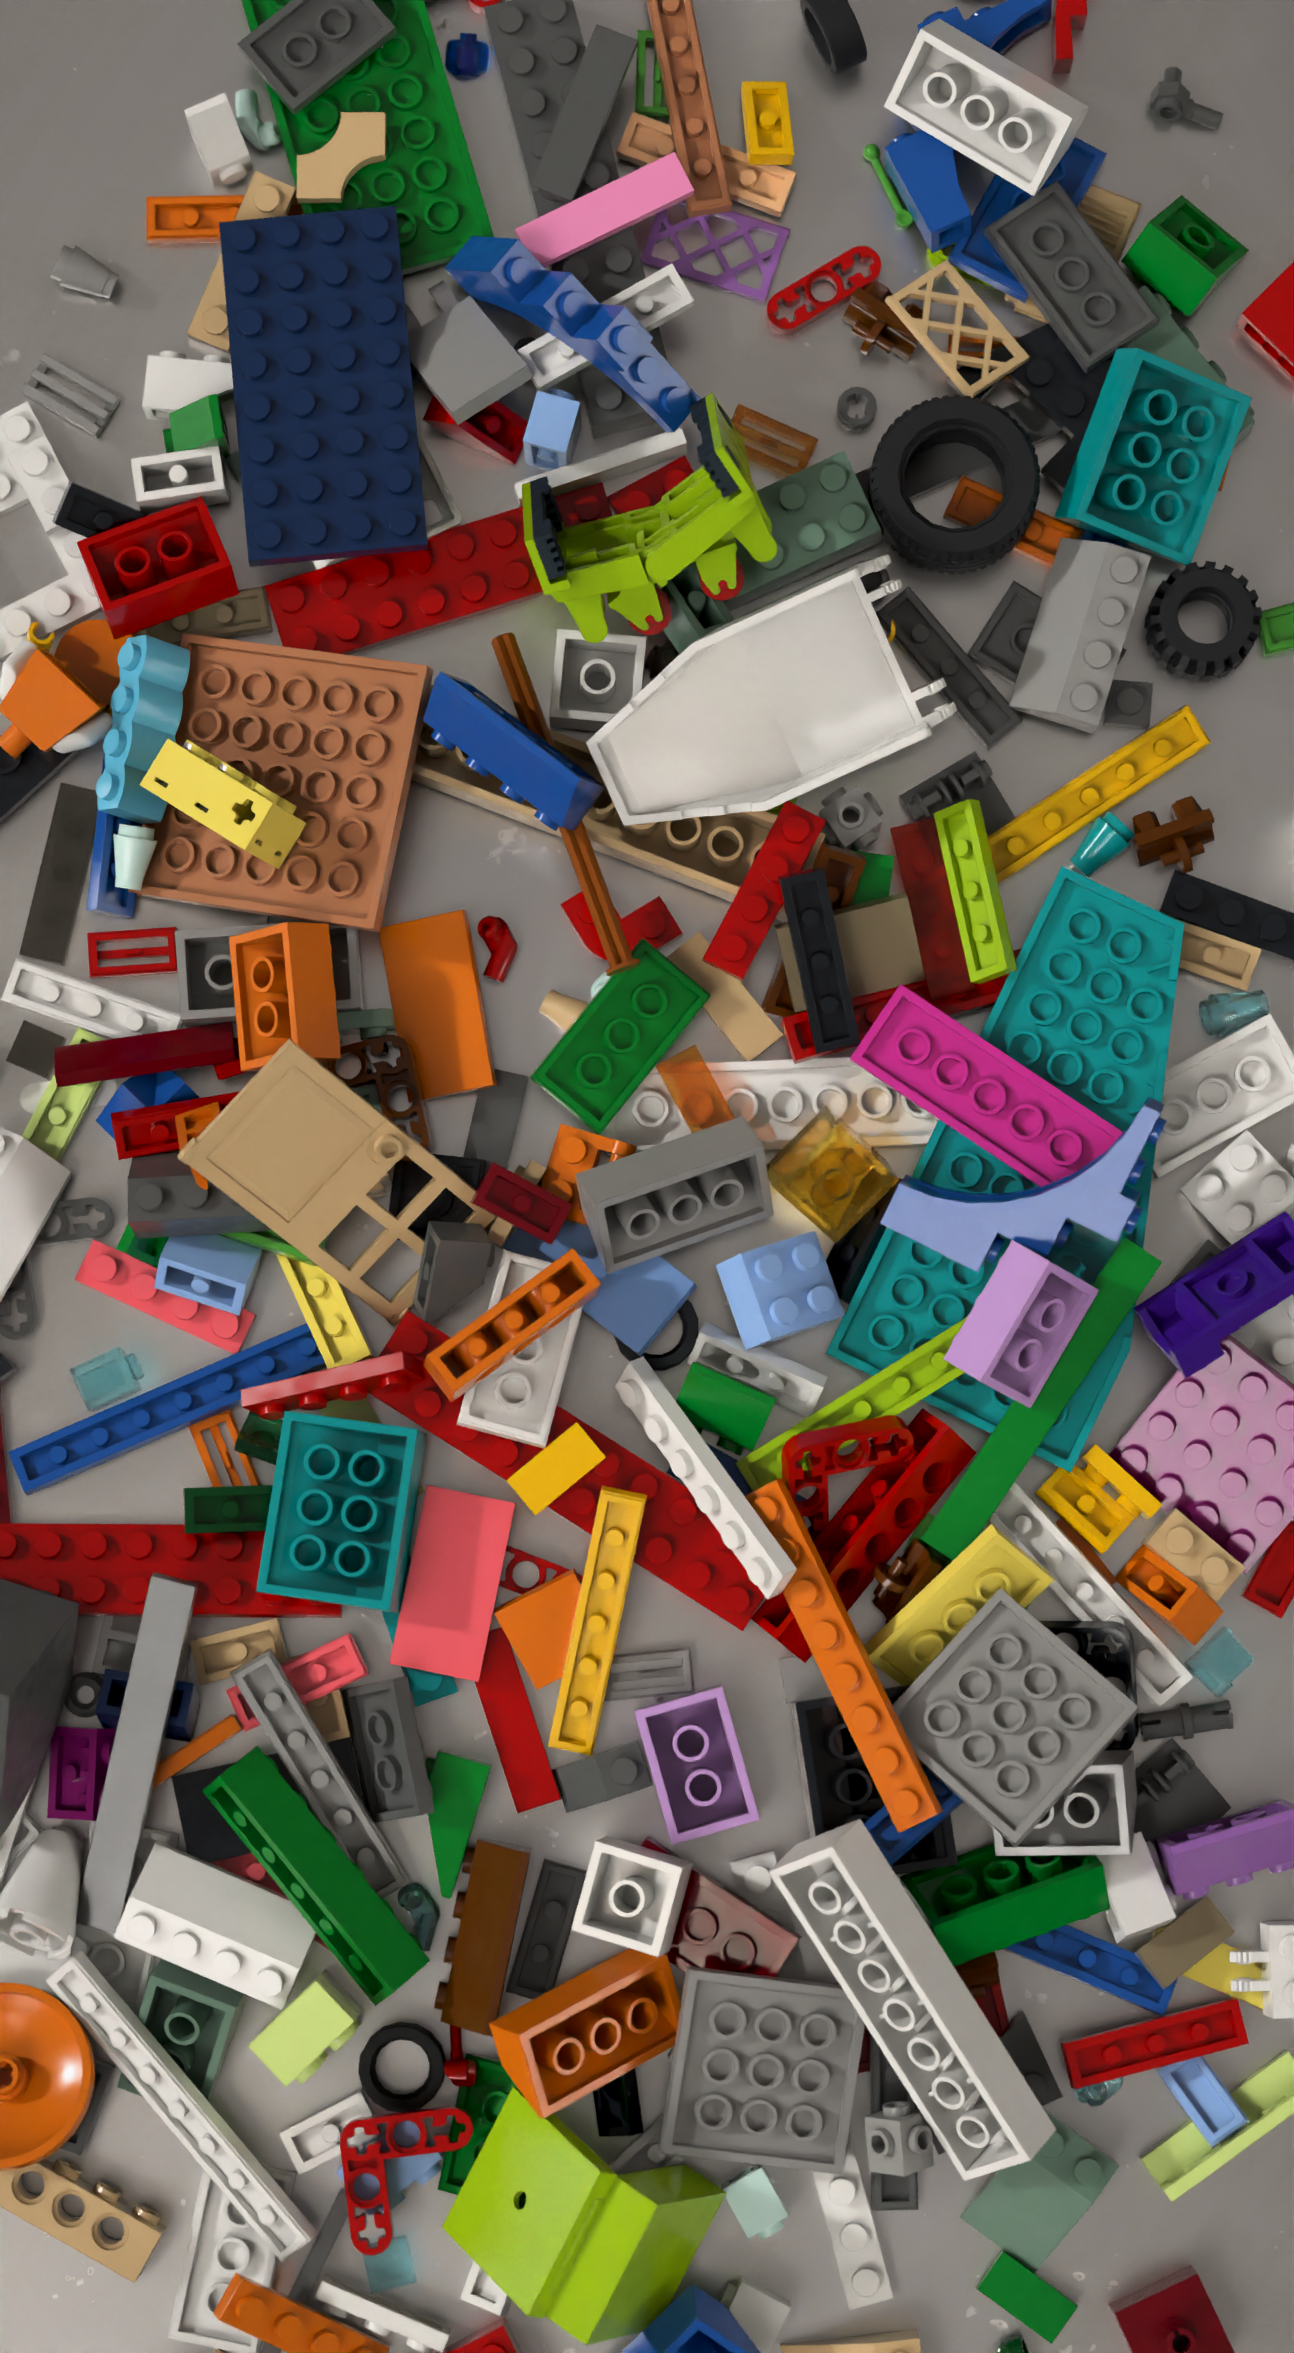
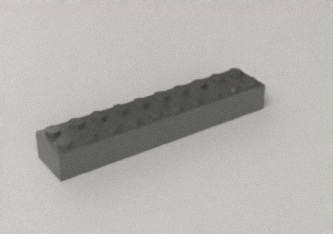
M509 0L484 7L485 26L536 219L567 204L531 190V183L586 51L573 0ZM606 124L575 200L619 179ZM632 226L548 266L549 271L571 272L599 303L606 301L646 278ZM657 327L649 332L653 337L650 343L667 360L660 329ZM593 364L576 373L593 439L657 423L633 398Z

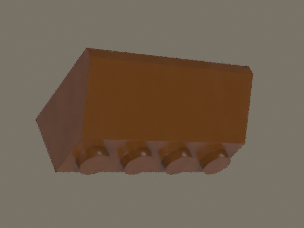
M481 1837L477 1839L476 1847L467 1846L462 1867V1873L470 1874L467 1892L458 1891L453 1912V1918L461 1919L458 1936L448 1937L443 1963L452 1965L448 1983L439 1982L434 2005L435 2009L442 2010L441 2022L493 2037L489 2023L497 2020L532 1848Z

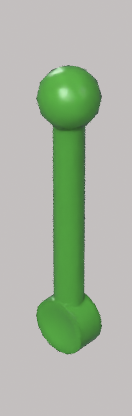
M868 144L863 150V155L868 161L872 162L897 213L895 219L897 226L906 229L911 226L913 218L909 210L904 209L879 158V147L875 144Z

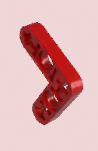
M895 1415L882 1416L800 1433L786 1441L781 1453L782 1478L804 1524L803 1517H808L812 1525L807 1530L813 1541L829 1524L828 1475L895 1462L909 1454L913 1448L914 1438L902 1418ZM895 1434L892 1436V1442L887 1443L890 1441V1435ZM848 1440L858 1441V1446L853 1452L847 1455L837 1454L840 1445ZM810 1451L805 1456V1463L808 1470H803L799 1461L803 1459V1453ZM806 1486L816 1487L815 1493L809 1499L804 1501L795 1500V1495L800 1489Z
M445 2106L360 2117L351 2120L344 2127L340 2135V2150L351 2239L359 2252L365 2255H378L389 2247L393 2238L394 2228L385 2159L453 2151L463 2148L469 2142L474 2128L472 2117L465 2109L459 2106ZM450 2115L455 2116L457 2123H465L466 2130L459 2132L458 2140H450L449 2134L444 2132L433 2135L436 2144H426L428 2128L424 2118L433 2117L432 2127L445 2125L447 2116ZM411 2121L418 2126L420 2139L415 2145L403 2147L395 2140L394 2128L400 2122ZM387 2123L386 2141L390 2150H381L382 2141L368 2143L366 2152H359L357 2145L349 2144L348 2138L355 2135L356 2128L363 2127L365 2135H375L381 2132L378 2124ZM364 2173L374 2175L380 2184L378 2195L371 2199L360 2198L354 2191L355 2178ZM382 2204L384 2212L375 2211L374 2220L376 2228H384L385 2235L379 2236L377 2245H370L369 2239L366 2237L361 2238L359 2231L365 2230L367 2226L366 2212L356 2215L355 2207L370 2209Z

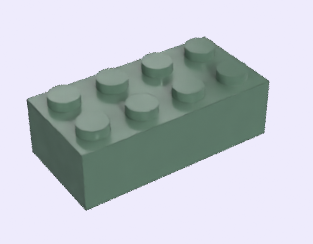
M845 451L757 490L764 509L772 521L773 531L771 535L776 541L777 553L771 561H756L736 538L738 546L736 557L742 564L744 583L736 596L729 600H723V603L730 612L882 542V530Z

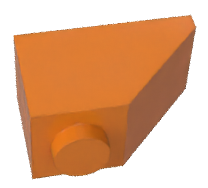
M1143 1545L1115 1577L1117 1583L1194 1646L1224 1612L1197 1584Z

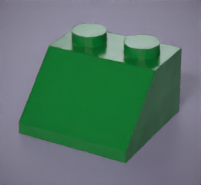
M1181 195L1148 222L1121 262L1130 268L1132 275L1137 280L1149 284L1163 295L1171 308L1183 312L1189 317L1209 299L1249 250Z
M693 1362L676 1402L700 1435L704 1430L719 1437L716 1444L718 1447L741 1456L744 1449L753 1452L776 1399Z

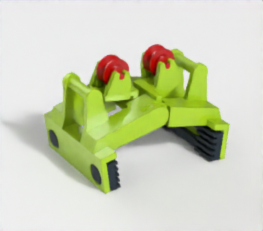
M713 392L690 406L692 421L694 424L697 423V428L701 433L702 444L697 447L699 462L703 466L661 497L662 500L654 506L566 528L564 522H562L558 505L555 503V497L552 494L547 476L522 484L524 541L544 595H551L558 603H565L586 641L599 643L607 636L608 627L604 616L606 606L602 594L607 593V601L612 610L615 609L627 618L630 626L636 632L643 635H655L662 632L671 620L669 598L660 588L667 585L668 580L675 577L690 563L696 562L700 587L703 592L711 599L723 601L736 596L744 583L742 564L736 557V551L738 550L736 538L756 561L768 562L775 557L777 544L771 535L773 531L772 521L766 513L752 481L744 439Z

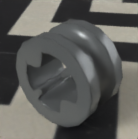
M852 387L844 391L839 397L837 405V418L841 425L852 431H861L869 427L876 415L877 403L875 397L870 391L862 387ZM854 399L855 404H858V400L864 401L866 403L864 409L866 416L860 419L858 414L855 415V419L848 416V402Z

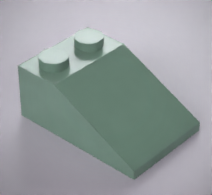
M161 1958L149 1977L138 2018L209 2102L240 2020L247 1995ZM121 2072L117 2087L142 2096L123 2072Z
M1044 2107L1043 2109L1057 2130L1030 2161L992 2172L960 2216L961 2219L1034 2273L1092 2206L1119 2168V2165L1113 2158Z

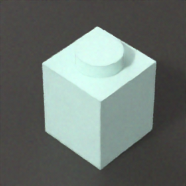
M755 2164L721 2183V2189L726 2192L725 2197L748 2239L758 2234L762 2240L784 2227L782 2220L789 2216L787 2208L763 2165Z

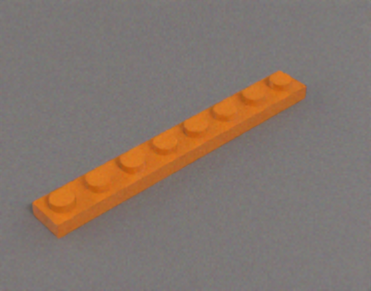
M783 1478L776 1479L749 1493L745 1498L797 1568V1571L783 1590V1594L898 1833L942 1813L943 1810Z

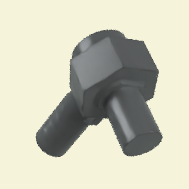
M1177 67L1167 68L1164 73V80L1159 81L1151 93L1149 107L1155 112L1156 117L1164 122H1174L1184 117L1217 130L1222 122L1223 113L1194 103L1190 99V92L1181 83L1182 71Z

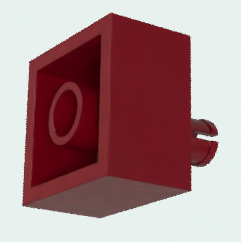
M1192 2266L1186 2267L1109 2304L1131 2353H1235L1202 2281Z

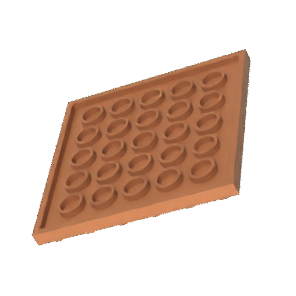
M183 633L180 647L189 650L190 667L188 678L182 691L183 710L180 724L175 734L176 744L183 747L186 740H189L297 806L293 815L307 824L281 867L277 869L167 802L161 822L142 824V827L155 829L153 840H156L157 844L144 876L141 891L129 889L128 892L143 897L313 923H325L333 926L380 933L434 670L428 665Z

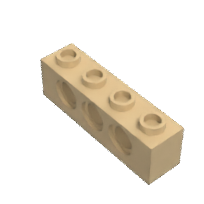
M45 2158L27 2167L0 2171V2207L133 2283L141 2275L167 2228L158 2223L161 2217L153 2210L137 2204L135 2208L128 2206L119 2200L121 2194L117 2190L97 2181L95 2186L79 2178L81 2171L64 2160L57 2159L54 2164ZM33 2171L42 2176L45 2183L43 2193L31 2194L25 2190L22 2183L25 2172ZM74 2194L82 2199L85 2206L82 2216L72 2217L65 2213L62 2207V2199L65 2195ZM104 2218H118L124 2225V2236L117 2240L106 2237L102 2231V2221Z

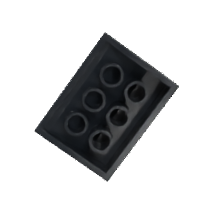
M911 1685L884 1688L891 1704L893 1705ZM833 1696L790 1702L810 1838L861 1819L863 1824L866 1823L885 1804ZM951 1814L891 1866L895 1874L958 1865Z

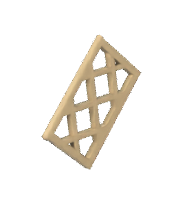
M945 260L885 299L886 304L965 396L974 398L1026 363L1030 358L948 260ZM945 275L958 290V295L932 292L933 282ZM908 298L924 300L922 319L912 318L900 303ZM931 302L956 306L954 324L930 321ZM963 307L974 309L987 324L986 330L961 326ZM927 331L953 334L951 353L941 352L927 336ZM960 336L985 340L983 359L958 355ZM992 341L1003 343L1014 357L1007 362L990 360ZM963 365L981 368V379L969 386L956 370V366Z

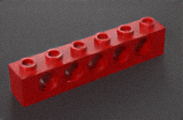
M924 1408L919 1411L908 1425L914 1438L913 1448L909 1454L895 1462L875 1465L829 1524L813 1541L847 1612L874 1580L872 1570L878 1562L887 1564L977 1453L948 1425ZM783 1592L768 1600L766 1599L751 1619L797 1658L806 1663L813 1654Z

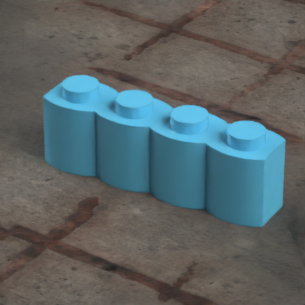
M148 635L127 638L118 654L120 682L111 696L110 705L113 725L105 736L103 743L106 768L97 781L96 794L98 796V811L139 824L161 822L167 802L140 786V783L166 740L170 739L176 743L175 734L182 716V691L189 674L190 653L188 649Z

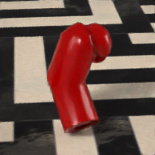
M488 915L480 920L477 927L479 935L483 938L491 953L483 976L503 984L517 952L518 945L508 924L500 917Z

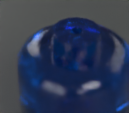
M460 33V39H451L447 42L445 68L452 75L479 77V75H483L487 71L489 46L486 42L477 41V34Z

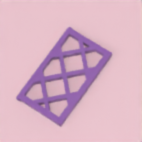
M685 200L677 203L679 205L686 206ZM667 209L655 214L641 256L642 265L661 270L673 264L680 277L762 303L766 302L786 238L790 235L789 228L735 211L691 217L674 226L671 225L666 216ZM713 215L735 222L738 230L716 240L705 219ZM699 223L709 244L687 255L676 234ZM662 224H663L665 230L662 231V232H660L661 227H662ZM759 229L778 236L774 247L760 254L749 233ZM670 237L680 259L669 262L653 257L655 245ZM743 237L753 258L730 268L720 247ZM713 251L724 272L713 276L695 270L691 262ZM770 259L768 266L766 267L764 261ZM757 265L764 277L760 290L739 284L735 276Z

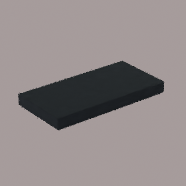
M350 1737L327 1742L364 1803ZM278 1753L267 1755L276 1763L279 1773L289 1786L302 1795ZM235 1763L172 1776L187 1854L208 1863L252 1853L202 1791ZM307 1803L308 1809L314 1815L313 1811Z

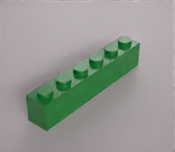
M258 1746L253 1748L202 1790L375 2006L393 1994L430 1962V1959L423 1952L419 1940L405 1930L394 1916L390 1904L376 1894L365 1880V1875L361 1868L347 1858L336 1844V1839L332 1832L318 1822L308 1809L302 1795L289 1786L279 1773V1769L273 1759L265 1755Z

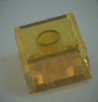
M827 1105L766 1165L768 1179L774 1189L835 1243L899 1181L888 1161Z

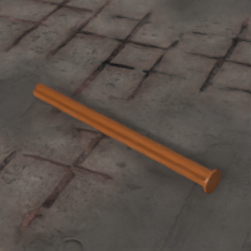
M509 632L493 638L492 646L520 722L556 748L515 635ZM581 820L574 831L559 826L610 966L605 971L607 976L616 975L637 967L641 964L640 959H633L583 821Z

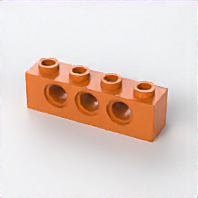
M572 1248L426 1356L424 1368L452 1403L594 1298L598 1293L601 1283Z

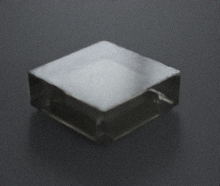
M24 1020L6 1061L49 1080L54 1069V1047L64 1046L67 1039Z

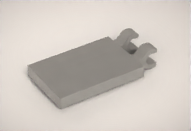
M442 280L428 289L438 303L436 307L441 315L421 326L412 310L405 304L411 367L457 425L532 379L533 376L525 361L473 298L469 296L459 303L451 289Z

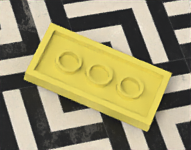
M991 1524L864 1645L870 1661L901 1686L911 1685L999 1588L1025 1608L1054 1579L1048 1570Z

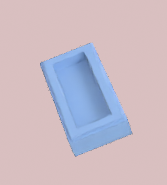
M1203 2056L1169 2064L1157 2071L1212 2149L1250 2123Z

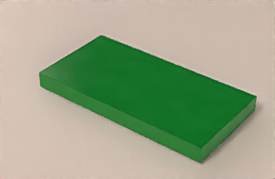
M644 938L640 939L630 951L633 959L639 958L641 964L628 971L610 976L529 1076L530 1079L596 1134L602 1133L711 997L707 991Z

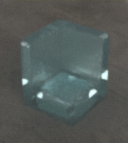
M1221 1627L1184 1663L1212 1695L1221 1698L1233 1686L1231 1682L1253 1662V1657L1232 1636L1234 1633L1228 1627Z

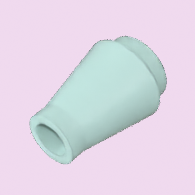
M119 824L118 834H113L116 873L115 887L141 891L144 876L157 841L153 840L155 829Z

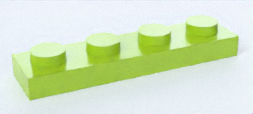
M969 798L937 811L933 815L970 982L982 984L1017 971L980 801Z

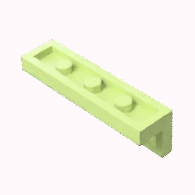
M1287 2050L1229 2091L1232 2098L1248 2118L1249 2124L1212 2149L1193 2121L1189 2120L1139 2157L1171 2202L1294 2114V2059Z

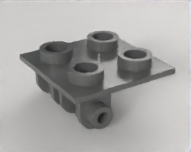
M976 751L899 796L940 866L944 865L933 813L969 798L979 800L987 836L1015 818L991 778L993 772L985 759L981 761Z
M1173 1738L1135 1769L1137 1803L1134 1833L1142 1832L1145 1842L1150 1841L1155 1849L1154 1838L1218 1820L1232 1808L1195 1765L1192 1757L1184 1749L1182 1750Z

